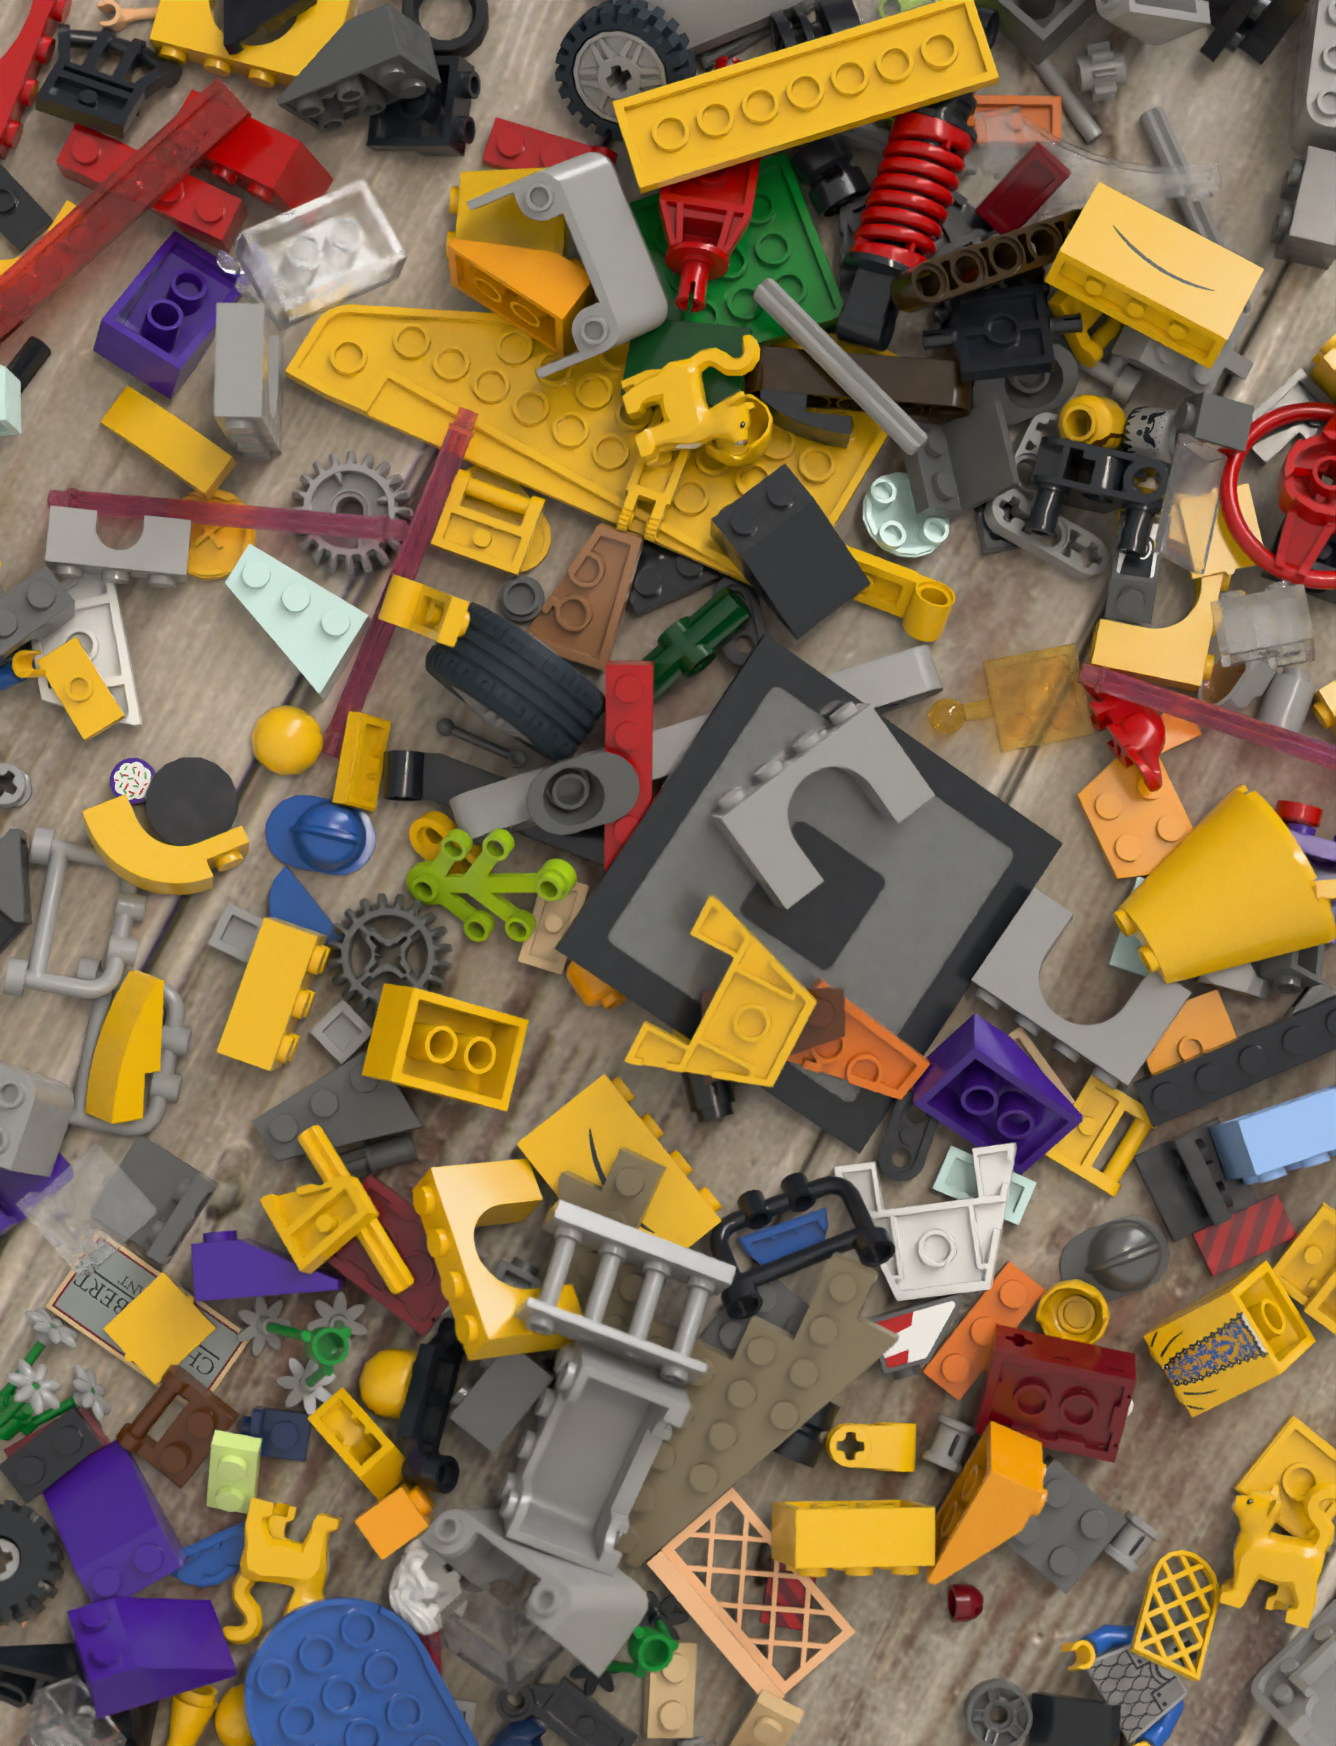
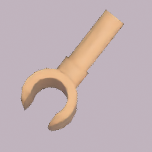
M103 0L97 5L101 12L110 13L116 11V15L111 21L99 22L103 28L114 30L116 33L122 31L126 27L127 22L155 19L158 7L123 9L113 0Z

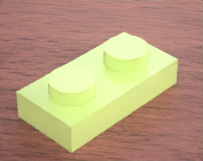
M215 1430L211 1443L207 1507L222 1509L227 1512L248 1514L251 1498H257L262 1438Z

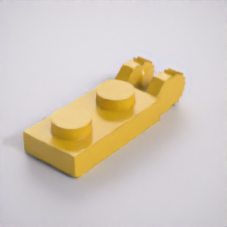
M658 406L655 409L649 428L664 421L661 408ZM692 449L663 453L660 465L653 468L647 466L639 452L625 490L627 497L617 522V530L627 533L633 524L638 500L654 505L651 516L648 518L644 528V539L652 542L655 541L666 509L670 510Z

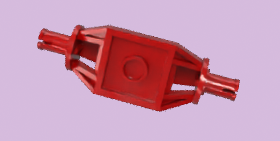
M722 56L715 60V70L727 67L728 56ZM733 57L731 65L742 61ZM761 157L661 188L658 210L668 247L664 259L668 268L681 275L678 294L675 299V305L679 309L687 311L689 295L693 294L691 312L704 310L708 280L718 279L726 275L729 270V257L751 222Z

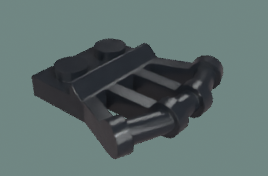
M58 24V60L36 96L35 110L123 139L134 118L139 116L143 102L161 88L169 89L179 81L183 69L174 60H165L159 57L158 54L147 47L146 41L138 38H133L132 41L117 37L116 31L108 28H103L102 31L70 29L68 24ZM70 48L91 49L82 65L70 62ZM111 54L122 57L112 76L98 71L105 58L110 57ZM142 65L150 71L135 83L129 82L136 67L138 68Z

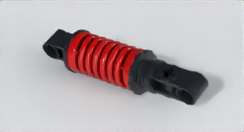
M975 5L991 50L999 30V11ZM975 91L893 116V123L887 137L888 144L882 152L883 160L877 166V177L871 183L872 192L867 196L865 201L866 209L860 215V227L857 228L853 235L854 245L844 254L842 260L843 267L855 275L847 301L843 305L838 318L836 333L839 341L884 352L890 345L900 310L891 299V282L899 273L927 261V258L936 254L937 247L934 241L939 240L943 234L940 225L947 221L948 213L946 209L952 206L954 202L951 192L957 190L960 184L956 175L964 172L966 167L964 158L971 152L978 138L976 131L967 125L969 116L975 113L978 104L974 98ZM916 280V286L919 292L923 293V289L920 282Z

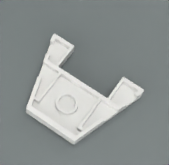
M1016 1142L972 1148L979 1197L885 1209L878 1161L834 1167L836 1177H843L851 1181L859 1190L875 1227L887 1229L895 1245V1253L890 1260L880 1265L897 1301L989 1290L992 1288L1017 1151Z

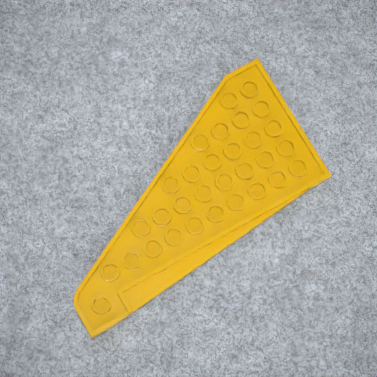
M356 304L338 306L328 310L318 318L285 370L287 378L331 402L616 527L627 497L625 490L639 455L635 437L649 428L655 409L658 406L653 405L646 408L644 416L634 420L627 414L623 398L621 397V381L624 378L630 341L539 378L536 369L561 356L497 314L486 312ZM827 333L847 353L898 356L887 349L881 352L839 341L837 334ZM794 339L770 346L803 349ZM576 343L566 355L578 350ZM806 407V412L852 416L848 448L813 442L792 434L773 423L772 437L767 452L752 464L733 467L721 463L707 454L704 445L697 449H692L670 510L666 509L661 527L653 543L751 586L710 536L711 519L783 464H786L813 496L835 528L889 435L866 412ZM638 500L635 518L628 531L642 536L645 535L644 528L653 511V504Z

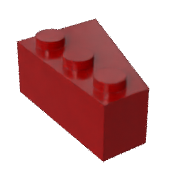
M193 89L164 135L177 149L174 154L175 157L184 164L196 170L203 166L210 170V173L224 184L231 187L238 186L257 200L273 206L306 226L334 180L301 141Z

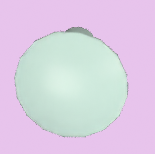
M895 472L876 479L868 488L862 502V520L869 536L883 550L897 557L918 558L930 554L948 537L949 518L916 514L907 473Z

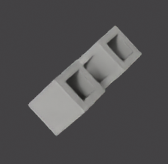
M50 506L45 563L48 569H55V576L68 579H82L83 572L102 574V581L118 584L129 583L130 577L149 579L148 585L158 588H176L177 582L187 583L192 536L191 520L144 515L143 532L138 542L130 548L117 550L106 546L99 539V515L97 510Z

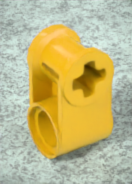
M900 1422L838 1424L826 1436V1452L834 1462L849 1468L915 1472L917 1424ZM847 1432H851L852 1439L860 1443L859 1449L851 1450L850 1458H845V1452L836 1447L837 1441L845 1440Z

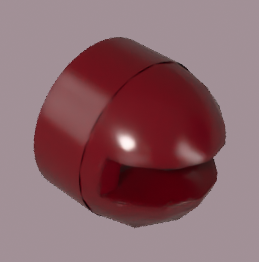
M965 1583L949 1585L947 1605L949 1616L953 1623L971 1621L982 1613L984 1597L980 1590L974 1585Z

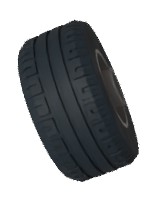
M470 603L467 609L470 614L469 624L464 635L457 638L454 647L435 641L436 645H433L426 654L425 669L446 689L466 703L472 712L498 731L512 736L552 762L572 758L578 749L577 746L582 745L587 738L586 734L592 731L596 725L595 721H598L604 713V694L543 642L488 608L477 603Z

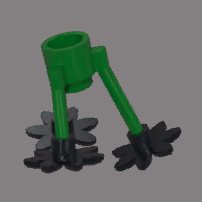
M650 1590L647 1591V1611L641 1620L642 1622L638 1624L628 1639L627 1651L631 1660H633L632 1662L612 1660L600 1677L583 1665L575 1667L570 1672V1677L573 1679L586 1677L584 1692L587 1696H591L594 1693L598 1683L606 1692L612 1693L614 1691L613 1680L609 1673H633L638 1678H643L647 1671L659 1672L669 1665L674 1651L679 1647V1643L676 1640H680L678 1632L672 1625L682 1624L689 1619L688 1614L684 1612H672L677 1603V1599L673 1594L667 1596L660 1605L655 1593Z

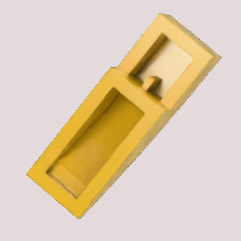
M128 385L100 421L102 425L208 500L211 499L237 464L230 454Z
M138 970L129 971L104 1020L94 1051L87 1085L85 1113L111 1124L143 1119L145 1074L158 1072L161 1068L164 980Z

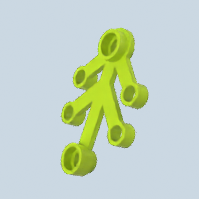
M502 828L493 829L484 839L482 852L466 874H450L449 871L455 861L463 860L473 847L472 838L467 832L461 829H453L442 840L440 844L441 852L435 860L419 862L409 870L406 876V884L409 892L415 899L427 905L441 904L464 922L463 929L465 934L473 941H485L495 929V920L488 912L476 910L457 893H468L506 922L505 931L511 939L517 942H524L529 939L537 927L535 917L530 912L517 908L499 893H538L544 900L559 901L566 898L577 882V875L573 867L561 859L546 861L538 873H490L496 863L504 860L515 846L513 836ZM452 841L458 843L461 849L455 847ZM494 841L499 842L504 849L496 846ZM475 922L481 924L484 929L479 928ZM516 922L521 923L525 929L520 928Z

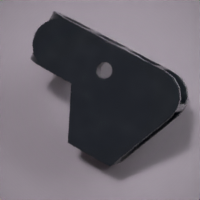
M1042 437L1030 484L1037 493L1026 530L1043 537H1055V528L1062 504L1100 514H1106L1121 508L1127 511V515L1116 549L1118 552L1128 556L1145 558L1154 519L1165 515L1167 506L1173 498V483L1177 468L1168 462L1151 457L1058 437ZM1081 470L1089 472L1091 477L1090 484L1078 482ZM1148 478H1155L1156 484L1159 485L1158 489L1150 494H1142L1141 488L1138 487L1139 484L1146 482Z

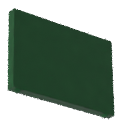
M666 319L658 328L630 340L623 380L646 370L662 369L672 361L688 359L703 349L718 348L731 357L738 358L743 352L742 337L744 335H752L753 330L746 326L736 327ZM712 366L702 372L708 407H713L727 397L743 391L745 375L727 376ZM623 388L621 389V397L626 394Z

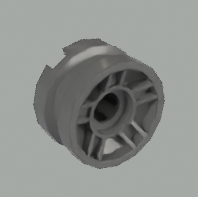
M992 1678L980 1682L971 1689L964 1705V1717L967 1727L978 1743L984 1746H1017L1026 1738L1032 1727L1033 1713L1029 1700L1017 1685L1006 1679ZM1002 1706L1005 1708V1715L1007 1716L1005 1722L1002 1720H993L992 1722L990 1720L989 1713L993 1707Z

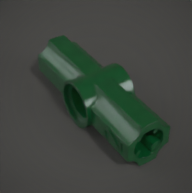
M724 586L691 617H683L669 626L658 638L657 643L659 645L641 660L654 661V705L684 678H691L709 666L718 655L717 649L753 618L747 605L729 587Z

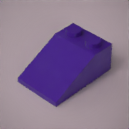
M174 230L102 318L93 351L171 400L195 370L216 337V303H238L250 285L251 279Z
M976 1013L926 1057L930 1065L914 1084L913 1104L975 1146L984 1147L1016 1142L1017 1151L1013 1171L1019 1175L1028 1170L1083 1121L1082 1114L1016 1042Z
M237 1230L203 1233V1242L191 1244L195 1301L330 1291L346 1287L345 1277L318 1267L311 1274L301 1272L291 1255L250 1238L237 1239Z
M117 1440L87 1456L42 1492L75 1572L92 1603L112 1597H130L190 1561L184 1555L182 1544L132 1453L122 1447Z
M112 1597L67 1611L74 1649L97 1719L237 1676L235 1664L211 1600Z

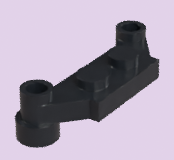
M446 1317L441 1321L438 1334L428 1344L420 1343L396 1436L402 1438L406 1457L402 1465L403 1479L408 1483L423 1485L427 1491L442 1494L450 1493L455 1488L459 1479L457 1460L453 1456L439 1454V1446L450 1408L449 1402L453 1396L462 1358L466 1354L463 1344L457 1338L456 1322L452 1317Z
M565 1675L558 1683L511 1681L502 1686L496 1698L497 1711L505 1720L517 1722L525 1720L529 1715H534L571 1746H632L638 1738L634 1731L592 1697L587 1696L581 1688ZM512 1692H518L523 1695L525 1702L519 1706H514L508 1701L507 1696Z

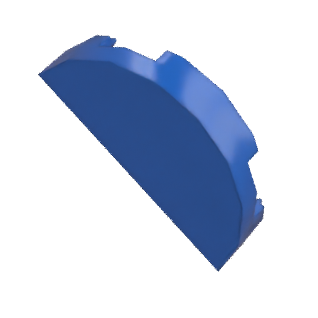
M285 866L272 884L269 894L270 916L327 935L325 946H327L328 941L338 942L344 939L343 935L333 930L335 924L288 866Z
M826 1207L739 1237L738 1240L745 1252L763 1265L825 1240L829 1226Z
M245 1521L182 1549L183 1553L190 1561L169 1575L178 1578L185 1584L196 1585V1587L202 1588L221 1584L239 1570L245 1546Z

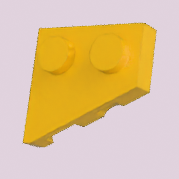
M350 1175L328 1179L322 1185L308 1184L296 1187L295 1192L279 1196L274 1194L265 1195L260 1199L262 1206L298 1269L308 1274L313 1273L379 1216L358 1178Z

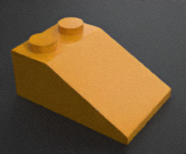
M457 238L451 239L447 249L450 279L453 287L561 357L570 351L575 344L572 335L574 318L581 310L595 304V291L583 262L575 258L568 260L559 253Z
M990 1421L935 1516V1566H927V1582L934 1585L940 1583L1021 1532L1031 1515L1037 1517L1040 1514L1047 1498V1490L1043 1489V1479L1047 1465L1042 1461L1041 1442Z

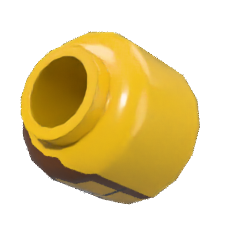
M1083 394L1072 398L1064 405L1059 415L1058 430L1060 438L1115 449L1122 441L1126 419L1123 410L1117 402L1104 396Z

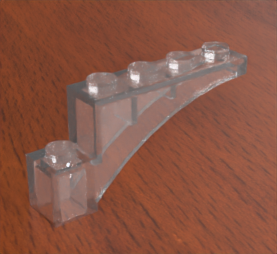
M1020 105L977 112L974 115L983 175L993 174L995 180H1002L1037 141L1071 171L1068 179L1036 212L1038 222L1074 209L1084 208L1098 182L1150 209L1167 205V199L1185 196L1186 201L1205 200L1213 197L1214 190L1222 189L1217 162L1190 166H1153L1120 161L1095 154L1068 143L1033 123L1022 114Z

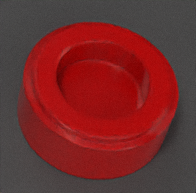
M1278 800L1275 812L1284 824L1297 823L1314 829L1320 827L1323 810L1294 801Z

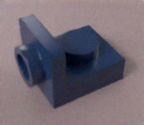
M257 1406L253 1408L252 1416H244L241 1435L262 1438L261 1456L305 1462L308 1455L312 1424L307 1419L309 1415L306 1412Z

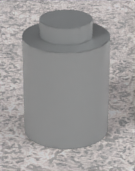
M1284 667L1282 673L1276 672L1268 684L1254 726L1270 735L1298 741L1317 688L1309 682L1311 676L1301 670Z

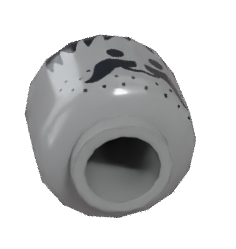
M1146 406L1135 408L1127 417L1119 447L1123 448V452L1159 459L1174 465L1178 459H1182L1186 454V451L1175 443L1178 429L1175 427L1177 412L1172 409Z

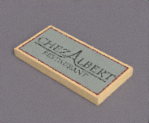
M99 1229L45 1307L150 1380L133 1361L127 1362L125 1360L126 1353L103 1328L148 1287L162 1271L104 1230ZM173 1280L187 1296L193 1295L195 1297L191 1291ZM195 1301L194 1304L217 1328L178 1366L185 1369L210 1391L215 1393L251 1340L238 1341L236 1339L237 1334L243 1329L205 1301ZM177 1394L175 1397L185 1406L189 1403V1400L182 1394Z

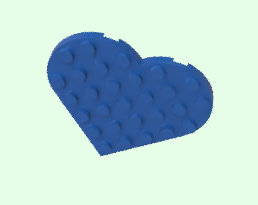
M328 1597L306 1603L283 1616L269 1629L257 1645L247 1668L243 1700L246 1722L255 1742L252 1746H479L419 1636L403 1619L377 1603L355 1597Z

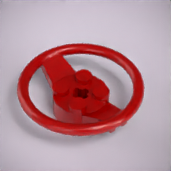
M1323 402L1290 404L1276 408L1255 419L1250 426L1246 451L1235 455H1226L1219 477V500L1222 515L1230 534L1240 549L1255 564L1271 575L1294 585L1312 589H1336V571L1311 569L1332 533L1336 534V404ZM1300 421H1327V425L1319 436L1298 440L1287 454L1282 465L1277 484L1279 493L1278 506L1286 515L1276 553L1273 554L1254 536L1242 515L1237 494V483L1242 463L1257 441L1274 429ZM1323 477H1328L1333 480L1332 485H1327L1321 480Z

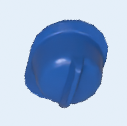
M295 795L281 801L271 811L266 822V841L270 851L282 863L295 868L329 875H348L360 870L370 860L376 847V831L371 819L362 810L332 803V799L311 795Z

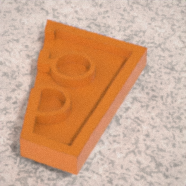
M820 977L812 985V987H832ZM846 997L845 1036L792 1054L787 1059V1061L802 1065L805 1069L817 1073L823 1072L847 1080L850 1084L898 1100L903 1099L930 1065L928 1059Z

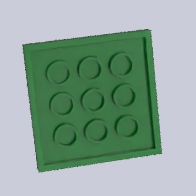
M786 152L760 160L750 225L729 257L730 265L726 275L718 279L708 280L705 296L706 304L704 310L700 312H691L693 294L689 295L687 311H683L675 305L681 275L673 272L665 263L664 258L668 247L658 210L660 193L629 202L669 300L668 320L736 327L746 326L753 330L752 336L758 341L759 346H772L791 340L793 338L753 297L757 286L767 278H771L822 329L837 325L844 302Z

